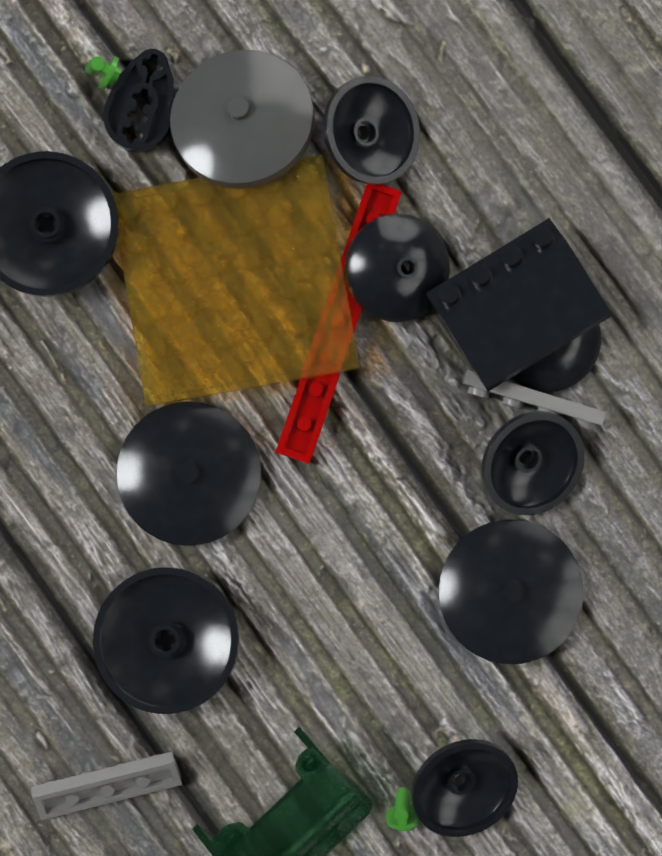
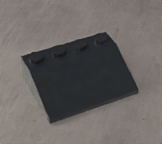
M550 218L426 293L435 316L487 392L612 316L611 311L568 242Z

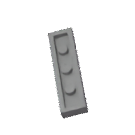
M470 370L465 371L462 381L463 385L469 386L467 392L469 394L488 399L489 394L493 393L503 396L502 404L523 409L524 403L538 407L537 411H548L557 415L569 416L573 418L572 425L591 431L593 424L603 426L607 413L606 411L506 381L487 392L476 374Z
M172 751L32 786L31 794L40 819L45 820L180 786L182 781Z

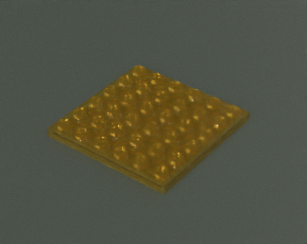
M323 155L300 159L283 176L270 183L252 188H227L212 184L203 178H195L112 194L119 215L118 241L147 407L360 369Z

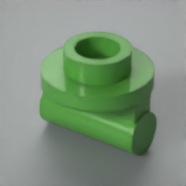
M96 56L86 64L85 70L89 75L101 77L98 88L104 90L107 84L112 87L115 85L122 67L117 65L119 58L116 56L112 57L109 64L105 63L103 58Z
M401 787L396 791L395 806L391 807L386 813L388 826L398 831L412 830L421 822L414 811L413 805L410 804L411 792L405 787Z

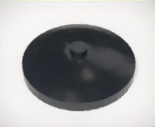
M51 151L24 154L0 167V280L19 292L39 297H55L69 294L93 281L109 263L119 235V215L116 202L102 177L85 162L64 153Z
M184 401L160 407L147 414L133 427L120 450L117 463V485L123 505L132 519L144 531L164 542L175 545L194 546L221 539L235 530L245 520L258 497L261 484V464L255 443L237 419L213 405Z
M499 520L484 524L470 531L450 551L440 574L438 585L439 605L449 630L470 652L495 663H528L553 652L571 634L582 609L583 580L574 555L567 545L554 533L528 521Z
M153 568L134 574L124 580L105 599L98 612L93 630L95 661L108 687L129 705L156 714H174L188 711L212 698L230 677L239 651L238 624L233 609L226 597L209 580L194 572L179 568Z

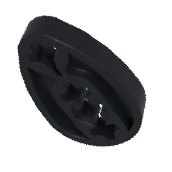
M158 49L144 50L119 75L107 98L103 111L104 126L113 142L124 150L136 153L153 150L161 145L170 133V116L175 98V88L171 69L163 52ZM153 58H158V63L163 68L161 71L155 70L150 77L149 83H147L149 79L148 70L143 65L145 62L151 63ZM143 92H148L149 99L153 101L151 105L145 104L143 107V115L148 119L146 122L140 121L138 124V132L143 136L141 139H135L133 144L128 143V138L123 133L125 130L131 131L133 126L132 119L128 117L129 113H136L138 109V104L133 99L135 96L141 97Z

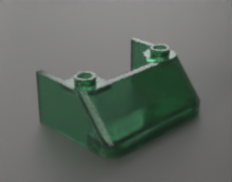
M298 727L294 733L308 748L301 752L295 764V771L301 779L250 828L241 822L231 823L224 826L216 837L212 836L198 824L192 830L212 856H326L369 815L373 802L327 751L304 730Z

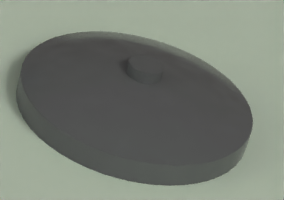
M256 50L230 51L210 58L200 64L186 77L173 100L170 116L172 137L185 164L199 177L212 184L236 189L261 186L286 174L306 152L312 139L315 124L313 101L301 75L281 58Z

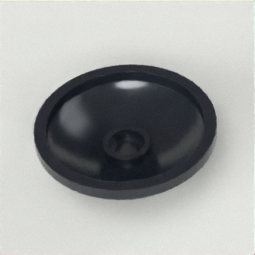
M378 76L354 78L342 84L333 93L326 106L323 119L324 140L332 160L344 174L363 184L378 185L399 178L409 169L419 148L420 126L412 102L396 84ZM357 129H359L362 133L361 139L357 134Z
M407 214L384 215L368 222L354 236L345 260L346 281L355 301L370 315L389 322L415 320L432 310L426 293L447 281L450 274L448 252L440 235L425 221ZM404 261H407L410 265V271L406 275L401 271V265Z
M598 324L511 379L523 387L539 392L561 391L577 384L591 371L599 356L601 348L600 325Z
M531 411L512 418L496 431L485 449L481 475L486 492L502 509L517 515H535L554 508L568 497L580 479L584 466L582 439L571 423L552 412ZM527 450L526 455L519 459L520 455Z
M479 739L453 742L429 756L417 771L411 788V801L414 811L422 824L437 834L448 837H464L479 833L499 821L511 807L518 788L517 770L509 755L494 743Z

